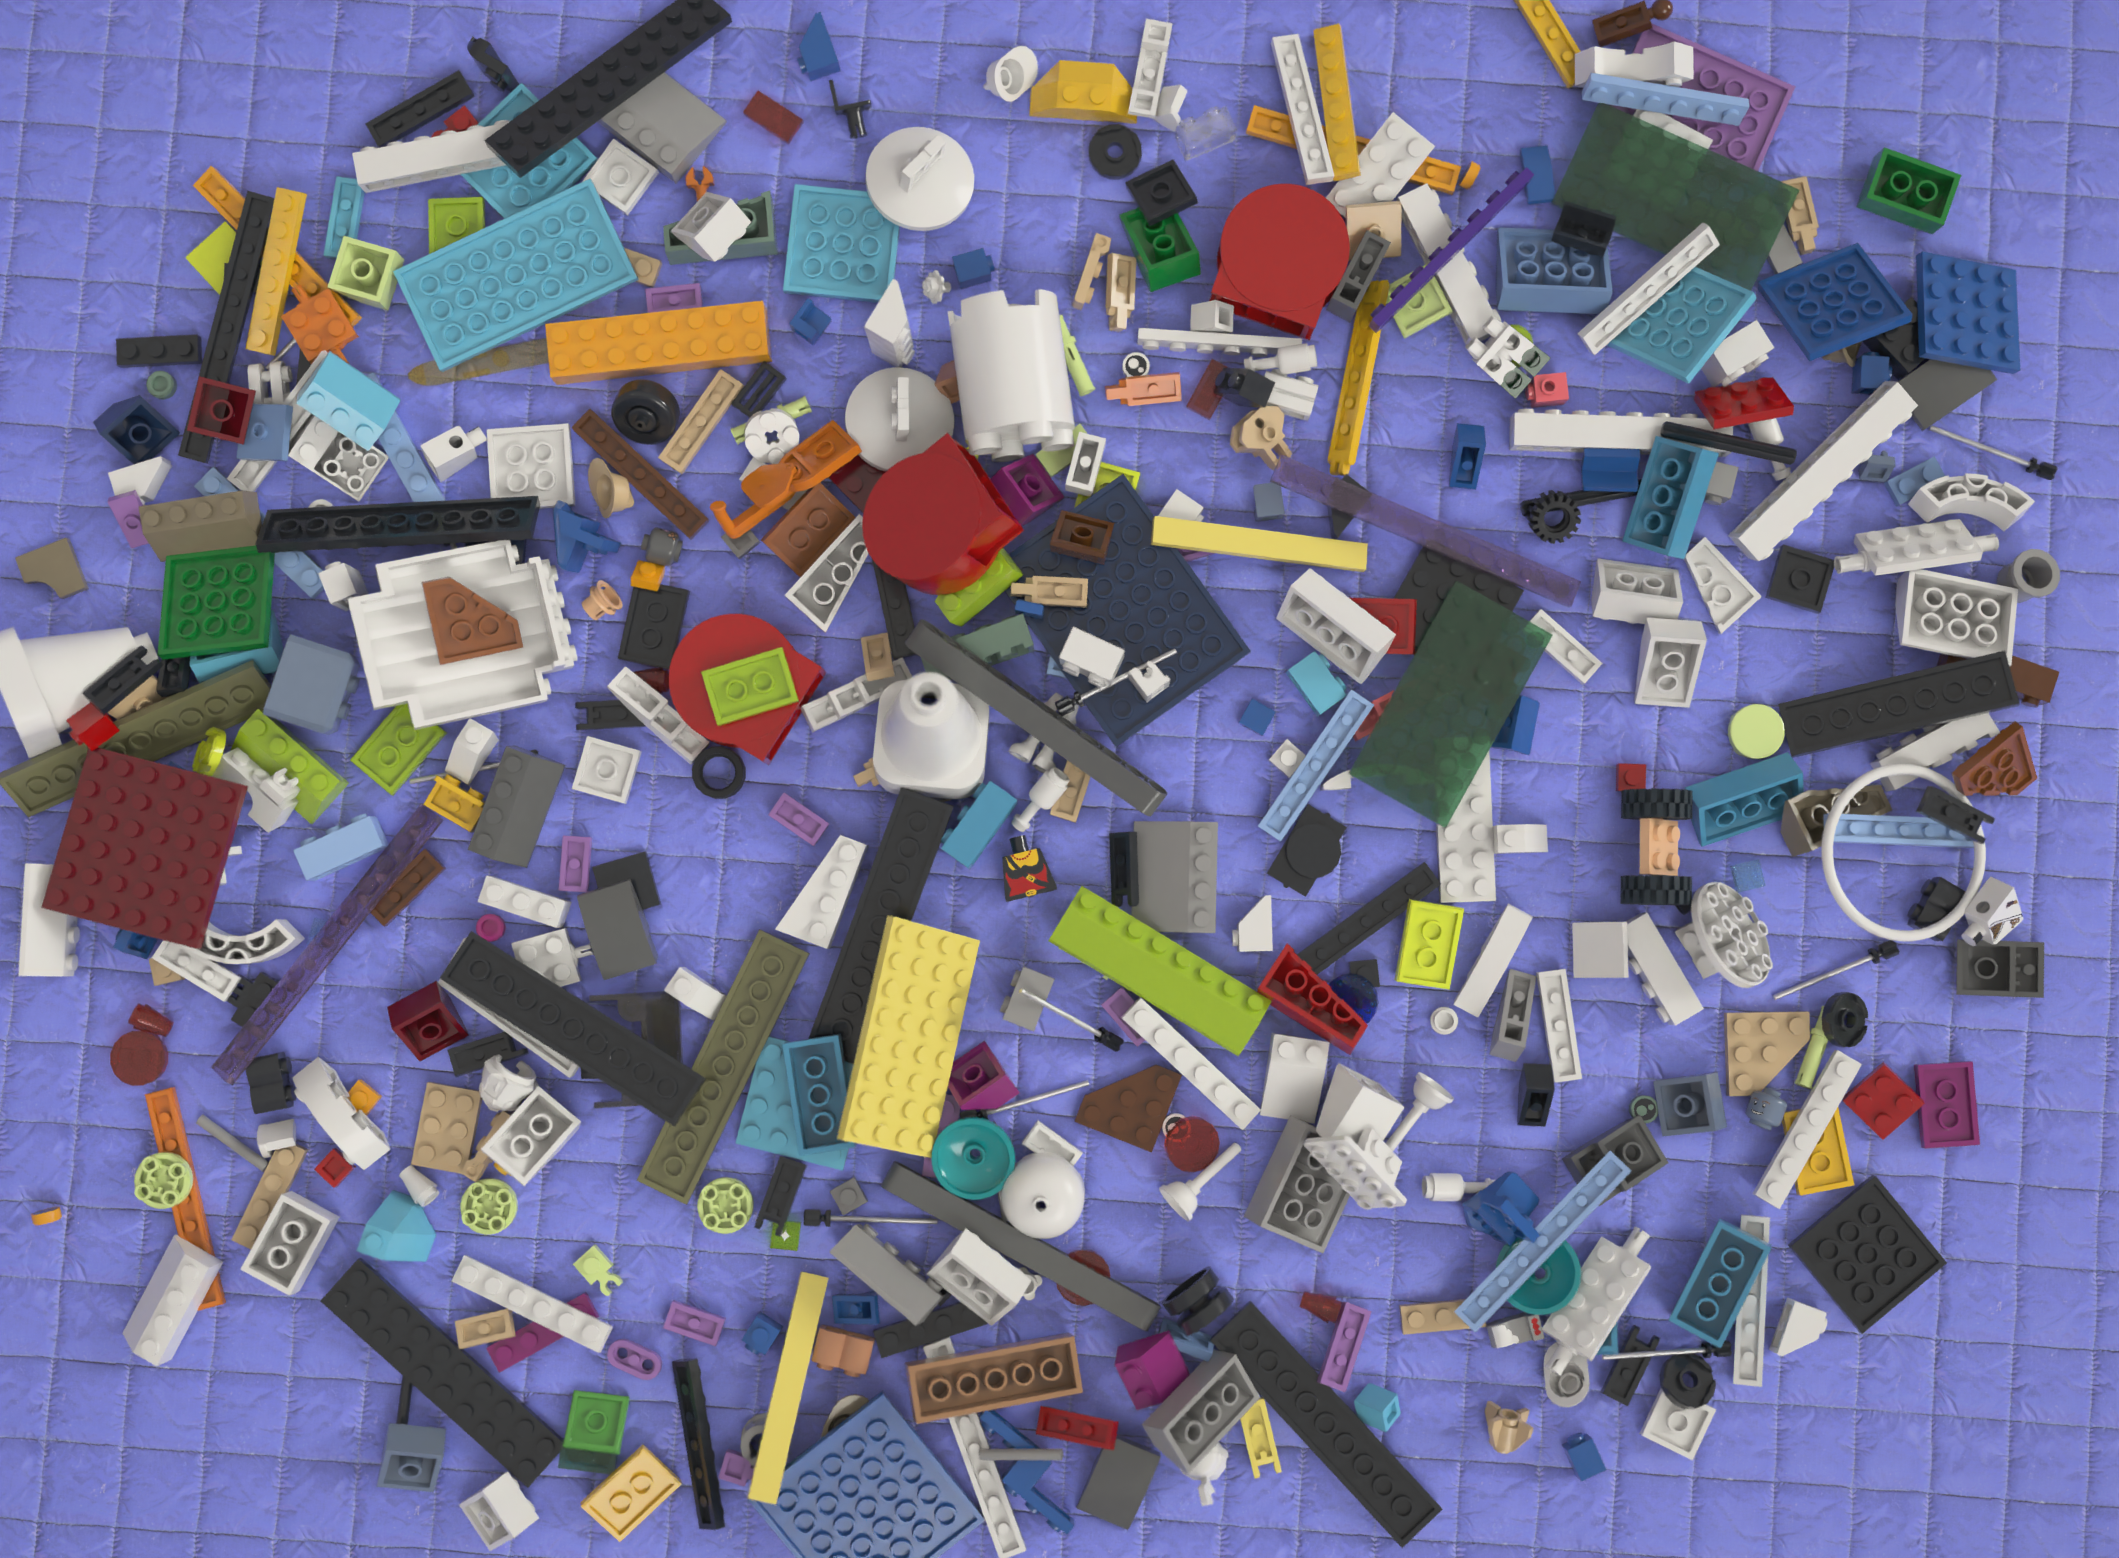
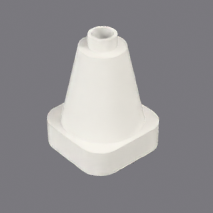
M14 627L0 631V690L29 759L62 745L58 734L70 727L66 720L90 703L82 693L139 646H144L148 650L147 654L141 659L147 665L153 660L158 659L147 632L133 637L129 628L124 627L19 640Z
M921 673L909 680H900L889 685L879 699L873 751L874 771L879 784L885 790L898 795L901 787L934 798L963 799L973 795L984 780L989 731V705L960 684L951 683L946 677L937 673ZM921 697L935 698L937 703L932 706H924L921 704L920 699Z

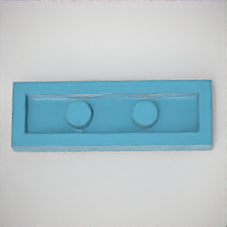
M336 176L324 256L327 259L336 260L343 236L357 239L365 194L358 185L357 179Z

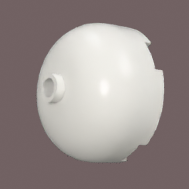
M1050 1152L1032 1153L1022 1157L1021 1160L1015 1163L1014 1171L1007 1178L1001 1190V1204L1009 1223L1023 1234L1036 1239L1054 1238L1067 1232L1079 1219L1085 1200V1187L1080 1173L1066 1161V1158ZM1040 1201L1046 1203L1045 1208L1040 1209Z

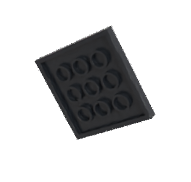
M1428 537L1393 599H1417L1415 655L1435 667L1444 664L1452 676L1476 631L1497 640L1524 590Z
M1874 1175L1866 1179L1788 1244L1789 1248L1861 1334L1947 1264Z

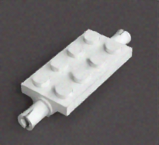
M1960 519L1855 534L1854 544L1858 549V553L1836 556L1834 558V568L1838 574L1861 570L1862 572L1872 571L1877 576L1980 561L1983 552L1998 550L1999 540L1995 537L1994 533L1973 537Z
M1634 1227L1623 1246H1617L1601 1236L1581 1267V1281L1575 1297L1563 1309L1552 1313L1542 1328L1543 1332L1554 1338L1558 1345L1556 1351L1545 1365L1551 1372L1555 1371L1556 1375L1561 1376L1572 1356L1577 1354L1592 1362L1651 1269L1648 1263L1637 1257L1647 1239L1650 1238L1645 1231L1642 1230L1640 1232V1228Z

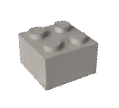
M1025 966L1022 971L1016 970L1010 986L1015 987L1012 997L1006 995L1000 1012L1005 1013L1003 1020L1034 1031L1044 1006L1019 993V989L1023 988L1046 1001L1055 978Z

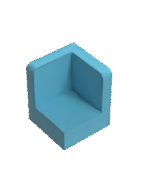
M1371 1383L1367 1384L1354 1400L1358 1418L1363 1423L1387 1432L1401 1414L1397 1394Z

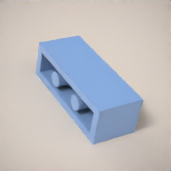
M362 814L351 819L352 824L342 828L341 825L326 830V836L319 839L311 837L300 842L301 847L293 851L306 881H316L389 848L390 846L377 817H367L366 814Z

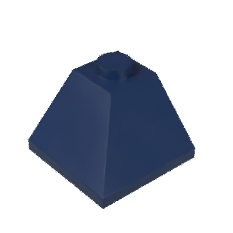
M140 395L112 404L93 422L99 434L133 464L152 459L180 434L168 420Z

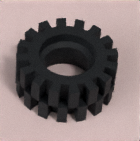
M1549 490V495L1543 492L1539 494L1540 500L1533 499L1534 506L1529 505L1528 511L1530 514H1527V519L1530 523L1528 524L1533 532L1544 542L1548 540L1549 543L1555 544V540H1557L1559 543L1564 542L1563 537L1566 536L1568 539L1572 537L1571 531L1577 532L1576 523L1580 524L1581 519L1578 515H1581L1577 508V504L1567 494L1561 491L1555 493L1553 490ZM1550 509H1562L1564 515L1559 524L1555 526L1545 524L1544 517Z

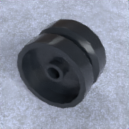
M1210 1266L1189 1277L1162 1302L1170 1316L1181 1314L1177 1325L1185 1336H1190L1207 1326L1234 1301L1226 1287L1215 1288L1219 1278Z

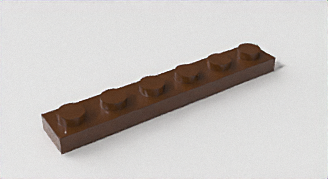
M590 408L571 427L690 540L710 521Z

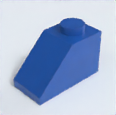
M821 12L815 13L799 46L801 57L797 58L802 74L807 73L810 82L841 71Z
M1457 423L1452 445L1449 487L1476 489L1486 447L1484 426Z

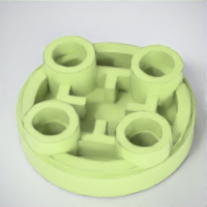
M1752 704L1739 709L1731 716L1728 725V738L1734 752L1749 759H1762L1771 756L1781 747L1785 737L1784 723L1780 715L1774 709L1762 704Z
M161 1152L144 1158L135 1173V1196L148 1206L157 1209H166L180 1204L187 1198L193 1185V1174L189 1164L184 1158L171 1152Z
M717 1178L707 1184L701 1191L697 1203L698 1214L703 1225L709 1230L722 1234L736 1232L744 1227L752 1216L754 1209L752 1193L742 1181L736 1178Z
M485 1178L472 1183L461 1199L462 1222L473 1231L484 1235L496 1234L506 1229L513 1222L517 1214L518 1201L514 1190L506 1182L496 1178Z

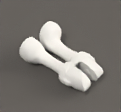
M1055 693L1044 704L1056 711L1055 702L1064 697ZM1077 704L1074 705V711L1063 716L1074 725L1076 724V715L1079 708ZM1030 734L1023 742L1012 744L1008 752L1017 759L1029 763L1040 741ZM1044 744L1042 750L1034 759L1032 766L1043 774L1046 770L1056 767L1053 762L1055 751Z

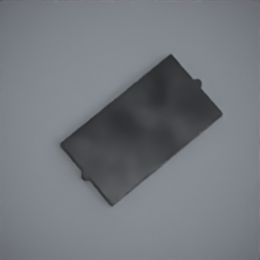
M1307 804L1288 838L1301 826L1317 823L1327 826L1340 840L1347 827L1330 818L1329 813L1324 814ZM1287 838L1266 874L1283 883L1284 888L1290 887L1306 897L1317 878L1301 876L1291 868L1286 858Z

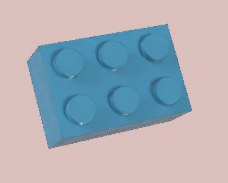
M989 781L987 785L981 783L973 795L976 799L971 807L966 805L957 817L960 823L955 830L949 828L941 839V842L944 844L941 849L968 869H971L1018 804L1017 799L992 781Z

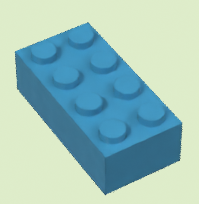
M841 1034L783 1043L799 1156L855 1147L857 1145L855 1142L837 1139L849 1088Z
M1719 1218L1668 1321L1721 1348L1772 1249V1245Z

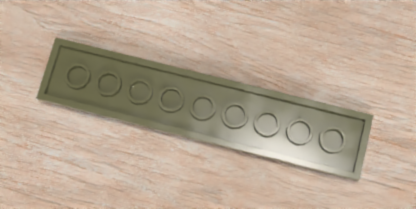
M251 660L188 688L184 692H179L114 721L120 731L98 748L154 762L209 737L205 733L212 727L225 730L248 720L257 709L264 710L271 684L256 663ZM74 740L0 772V785L27 817H31L74 797L88 747L84 743L79 746Z
M759 929L691 1068L705 1077L706 1080L676 1127L665 1121L637 1181L686 1205L689 1203L810 953Z

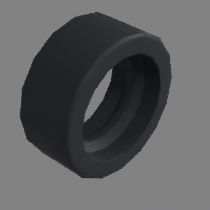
M723 746L710 747L703 750L695 758L692 766V779L696 788L704 795L714 799H726L735 795L742 788L746 779V767L742 758L733 750ZM714 757L727 758L735 768L733 782L723 789L710 787L703 778L705 764Z

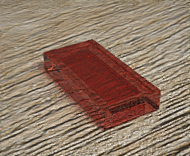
M759 90L743 111L744 116L787 144L791 142L804 123L803 119Z
M1211 359L1186 408L1210 420L1222 399L1221 396L1213 393L1216 387V378L1223 368L1229 367Z

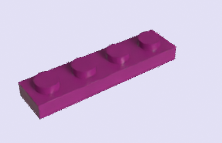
M587 1292L566 1303L595 1318L599 1317ZM533 1321L515 1331L516 1337L497 1341L486 1349L500 1373L564 1336Z

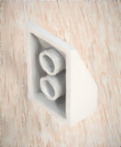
M1646 618L1640 646L1634 698L1635 704L1690 707L1707 642L1701 621Z
M1271 1033L1260 1115L1281 1119H1289L1291 1115L1304 1122L1315 1124L1330 1042Z
M538 1086L482 1147L481 1151L525 1186L578 1131L581 1121Z

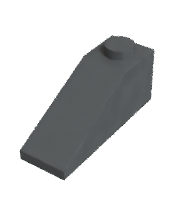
M1368 230L1366 231L1326 311L1348 322L1351 321L1391 244L1390 241Z

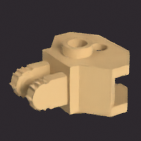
M1278 406L1259 407L1257 410H1251L1232 427L1230 446L1236 453H1252L1254 457L1260 456L1271 470L1276 471L1281 464L1271 449L1273 448L1278 453V456L1284 460H1288L1292 455L1290 449L1282 440L1285 437L1282 432L1284 413Z

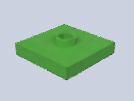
M574 1390L563 1447L620 1455L630 1397Z

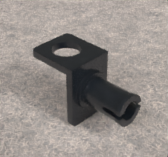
M833 79L829 80L836 115H846L850 139L858 138L856 127L859 129L860 138L867 136L862 111L872 108L871 101L866 100L838 106Z

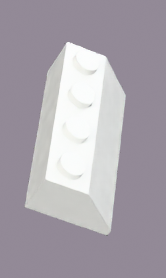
M893 279L864 328L872 353L895 367H902L903 364L907 365L911 361L915 350H913L914 345L898 281Z
M1310 568L1290 586L1276 617L1277 620L1360 684L1366 680L1383 658L1396 636L1387 626L1371 616L1365 609L1358 606L1343 592H1340Z
M25 863L18 976H74V971L78 967V956L75 954L76 943H78L80 938V930L77 927L78 917L41 908L53 870V864Z
M178 1235L173 1236L123 1331V1335L134 1354L155 1366L172 1360L223 1261Z

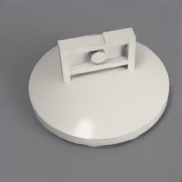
M909 127L889 134L873 149L866 168V188L875 208L890 222L909 230L929 231L952 223L965 211L974 189V172L968 155L954 139L931 128Z
M896 367L872 373L856 386L847 403L845 428L846 433L862 450L858 455L865 462L886 472L901 460L923 453L947 432L952 437L954 412L949 398L939 392L932 378L913 369Z
M1710 882L1698 888L1691 904L1692 922L1678 928L1675 933L1685 950L1689 952L1693 963L1703 979L1719 972L1725 979L1738 987L1751 988L1762 983L1767 978L1773 964L1770 959V950L1766 935H1768L1767 926L1756 916L1751 900L1748 897H1742L1738 892L1722 882ZM1748 913L1751 915V917H1752L1754 923H1753L1752 920L1749 918Z

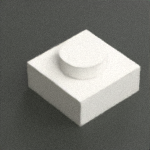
M1286 739L1268 761L1290 778L1306 755Z

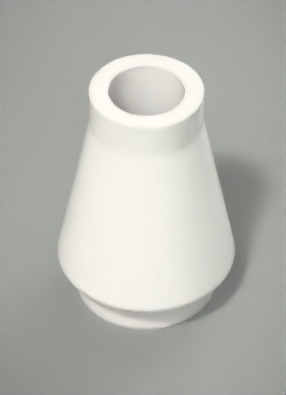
M413 1165L408 1166L400 1173L399 1177L403 1180L415 1204L419 1203L421 1207H425L439 1195V1191L436 1189L437 1184L416 1170Z

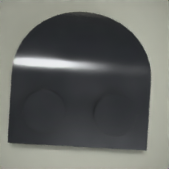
M472 36L467 44V49L479 69L491 80L489 83L502 92L507 89L512 92L519 83L509 67L502 63L488 41L482 38L476 39Z

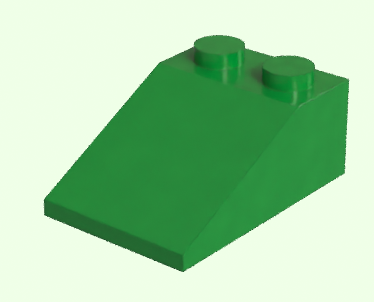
M1139 208L1119 214L1134 257H1136L1139 270L1150 292L1201 274L1199 251L1178 213L1150 227Z

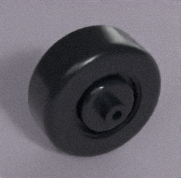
M633 380L623 385L618 391L612 404L611 416L616 428L625 437L640 444L653 445L667 440L673 434L679 420L680 408L674 395L663 385L650 380Z

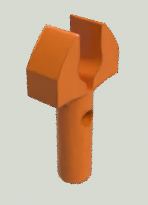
M702 166L704 178L700 185L695 180V170L693 167L685 177L687 188H693L696 191L697 202L707 192L706 190L709 186H715L712 173L704 166Z

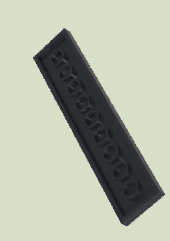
M714 0L674 1L485 139L487 147L519 178L523 177L732 23L730 14Z
M538 496L273 509L267 510L255 545L258 553H278L285 551L303 552L324 549H359L363 547L439 545L443 543L533 539L540 501Z
M902 787L808 1038L841 1034L845 1061L854 1064L887 916L912 921L954 808L953 805Z
M472 931L440 977L441 980L676 1127L706 1080L702 1075Z
M359 1258L321 1299L320 1302L527 1488L564 1448V1439L464 1349H459L458 1344L362 1258Z
M1251 1301L1211 1337V1342L1220 1351L1236 1354L1258 1393L1401 1548L1443 1510L1334 1390L1317 1382L1319 1374Z

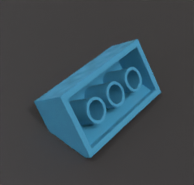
M1656 436L1622 541L1666 556L1685 559L1719 453Z
M1788 752L1685 787V790H1692L1691 822L1701 847L1782 820L1785 801L1804 792L1803 772Z

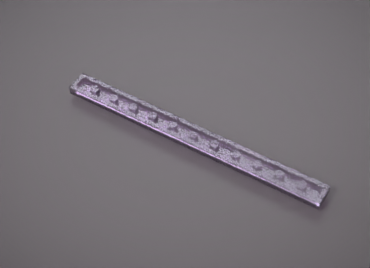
M1284 455L1279 457L1270 482L1563 606L1572 607L1581 581Z
M423 803L420 804L211 1066L225 1082L233 1085L444 821L430 808L423 805Z

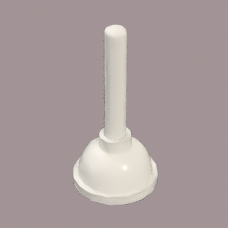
M1418 1072L1415 1076L1416 1081L1413 1092L1416 1099L1412 1103L1414 1106L1386 1142V1145L1392 1151L1396 1149L1422 1113H1426L1429 1109H1440L1447 1103L1451 1104L1454 1100L1453 1096L1445 1088L1421 1072Z
M1233 1143L1193 1180L1189 1179L1185 1184L1175 1181L1167 1186L1162 1185L1159 1188L1167 1203L1184 1220L1190 1221L1193 1218L1192 1214L1195 1212L1198 1202L1196 1196L1201 1192L1200 1188L1241 1152L1240 1145Z

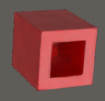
M91 703L66 720L72 728L69 734L79 746L84 743L91 751L120 731L108 714L103 715Z

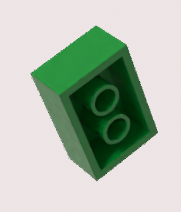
M1884 147L1872 160L1856 207L1933 235L1945 224L1961 175Z

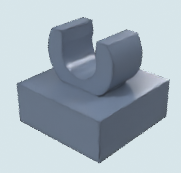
M1882 451L1880 455H1871L1868 460L1862 463L1858 471L1859 480L1886 482L1895 467V457L1888 456L1886 451Z

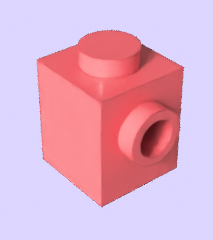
M1566 372L1532 376L1531 382L1525 387L1526 399L1530 400L1531 408L1564 405L1569 400Z

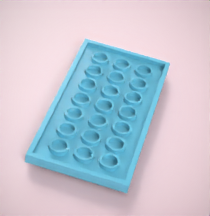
M591 178L393 271L441 372L639 280Z

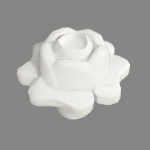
M938 270L930 272L922 283L923 293L931 300L932 304L941 302L943 293H949L951 290V284L944 282V277L939 274Z

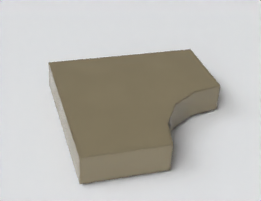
M63 538L15 557L23 581L26 584L45 583L52 587L61 599L89 589L69 538Z

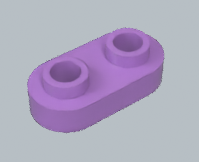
M618 1339L608 1349L607 1357L612 1366L642 1380L655 1378L662 1369V1359L658 1353L631 1340ZM620 1348H625L627 1350V1357H621L619 1355ZM644 1360H651L653 1367L651 1369L646 1368Z

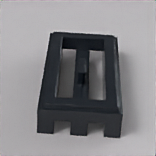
M764 361L733 400L732 406L750 418L753 414L762 411L786 381V377ZM766 370L769 371L768 376L743 406L741 402ZM774 377H777V380L774 382V384L770 387L767 393L763 396V398L751 412L750 408L754 405V403L764 392L767 386L771 383Z

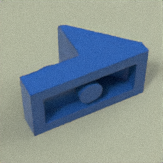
M875 1291L862 1294L832 1295L834 1324H880L878 1295Z

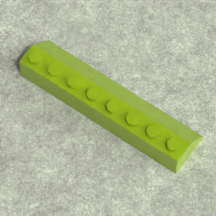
M1083 886L1080 887L1048 940L1236 1056L1241 1054L1271 1003V1000Z

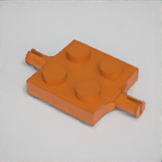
M302 285L296 286L298 290L293 287L291 291L294 293L299 304L281 315L308 362L312 364L321 351L325 350L327 352L331 351L349 364L341 350L347 343L359 336L331 290L328 288L316 296L308 297Z

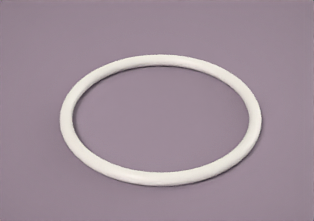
M1891 764L1875 768L1861 775L1850 783L1834 802L1827 817L1822 836V865L1831 894L1842 911L1854 923L1878 937L1893 941L1911 942L1927 939L1942 933L1965 914V909L1979 892L1983 880L1986 846L1985 842L1980 844L1973 841L1974 865L1968 888L1957 906L1940 921L1921 929L1895 930L1880 926L1862 915L1843 892L1836 875L1833 860V842L1836 826L1844 808L1857 792L1880 778L1893 775H1911L1935 783L1952 797L1972 806L1968 798L1957 791L1955 784L1940 773L1918 765ZM1980 825L1977 834L1984 837L1982 826Z

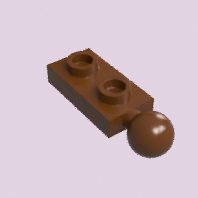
M1644 0L1593 19L1592 23L1599 46L1603 47L1652 29L1650 19L1655 18L1661 21L1668 19L1672 15L1673 5L1670 0H1656L1652 7L1647 9Z

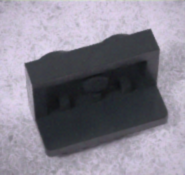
M1565 202L1551 241L1565 247L1585 251L1591 255L1604 257L1617 217L1571 202Z

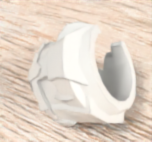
M498 1054L485 1061L479 1094L489 1110L496 1112L499 1110L515 1111L521 1105L522 1100L529 1097L539 1086L536 1081V1074L528 1064L521 1060L516 1065L520 1071L517 1075L512 1073L500 1063L502 1056Z

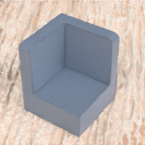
M1273 482L1254 485L1255 522L1282 519L1285 512L1281 483Z

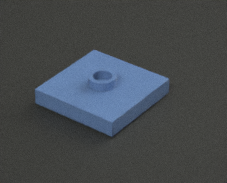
M253 404L244 445L238 443L236 458L253 461H288L293 406Z

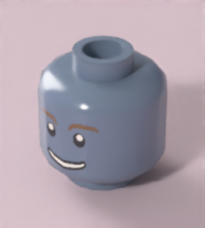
M1767 1087L1764 1088L1763 1092L1754 1091L1745 1111L1746 1116L1750 1118L1749 1123L1770 1131L1772 1127L1780 1126L1787 1109V1103L1780 1099L1781 1093Z

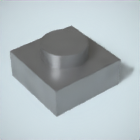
M748 530L736 539L728 537L726 533L721 537L739 560L760 543L751 530Z
M855 1177L830 1190L843 1216L868 1202Z

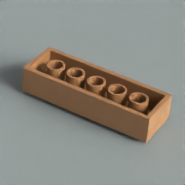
M1069 1332L905 1362L912 1415L916 1424L1083 1393L1075 1338Z

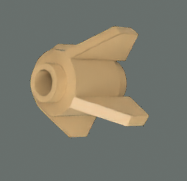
M1487 1402L1485 1416L1490 1436L1489 1443L1495 1451L1508 1454L1517 1450L1531 1438L1533 1427L1526 1423L1529 1409L1522 1408L1517 1411L1501 1409L1494 1402Z

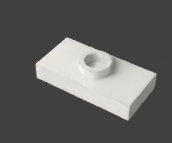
M1039 1120L1036 1121L1021 1142L1034 1153L1050 1152L1066 1158V1161L1072 1166L1076 1164L1083 1154L1082 1151Z

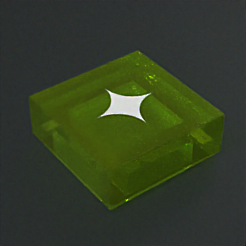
M787 1221L781 1237L775 1235L778 1224L773 1222L770 1248L798 1251L801 1222Z

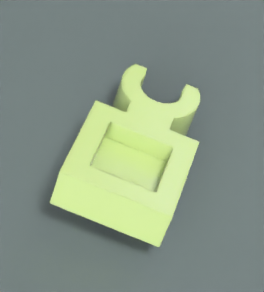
M596 1244L573 1263L575 1268L591 1285L598 1280L601 1292L606 1296L612 1293L607 1287L608 1281L612 1280L618 1286L623 1283L620 1276L611 1274L608 1271L614 1264Z

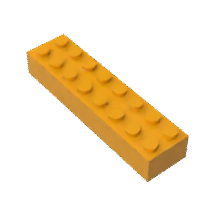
M763 301L545 324L550 378L556 385L757 364L764 361L772 362L767 308Z

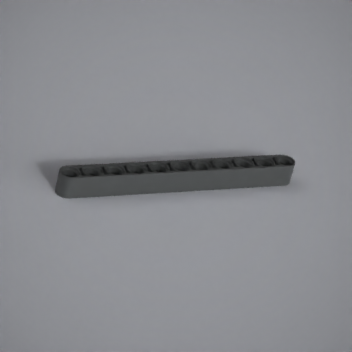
M921 619L905 641L906 646L914 653L1143 814L1152 816L1168 795L1166 790L1158 783L931 623Z
M893 1162L881 1184V1187L960 1231L969 1230L989 1247L1148 1332L1161 1308L1153 1300L1043 1240L1023 1234L1008 1221L1006 1223L1003 1222V1219L967 1199L950 1193L942 1185L899 1162Z

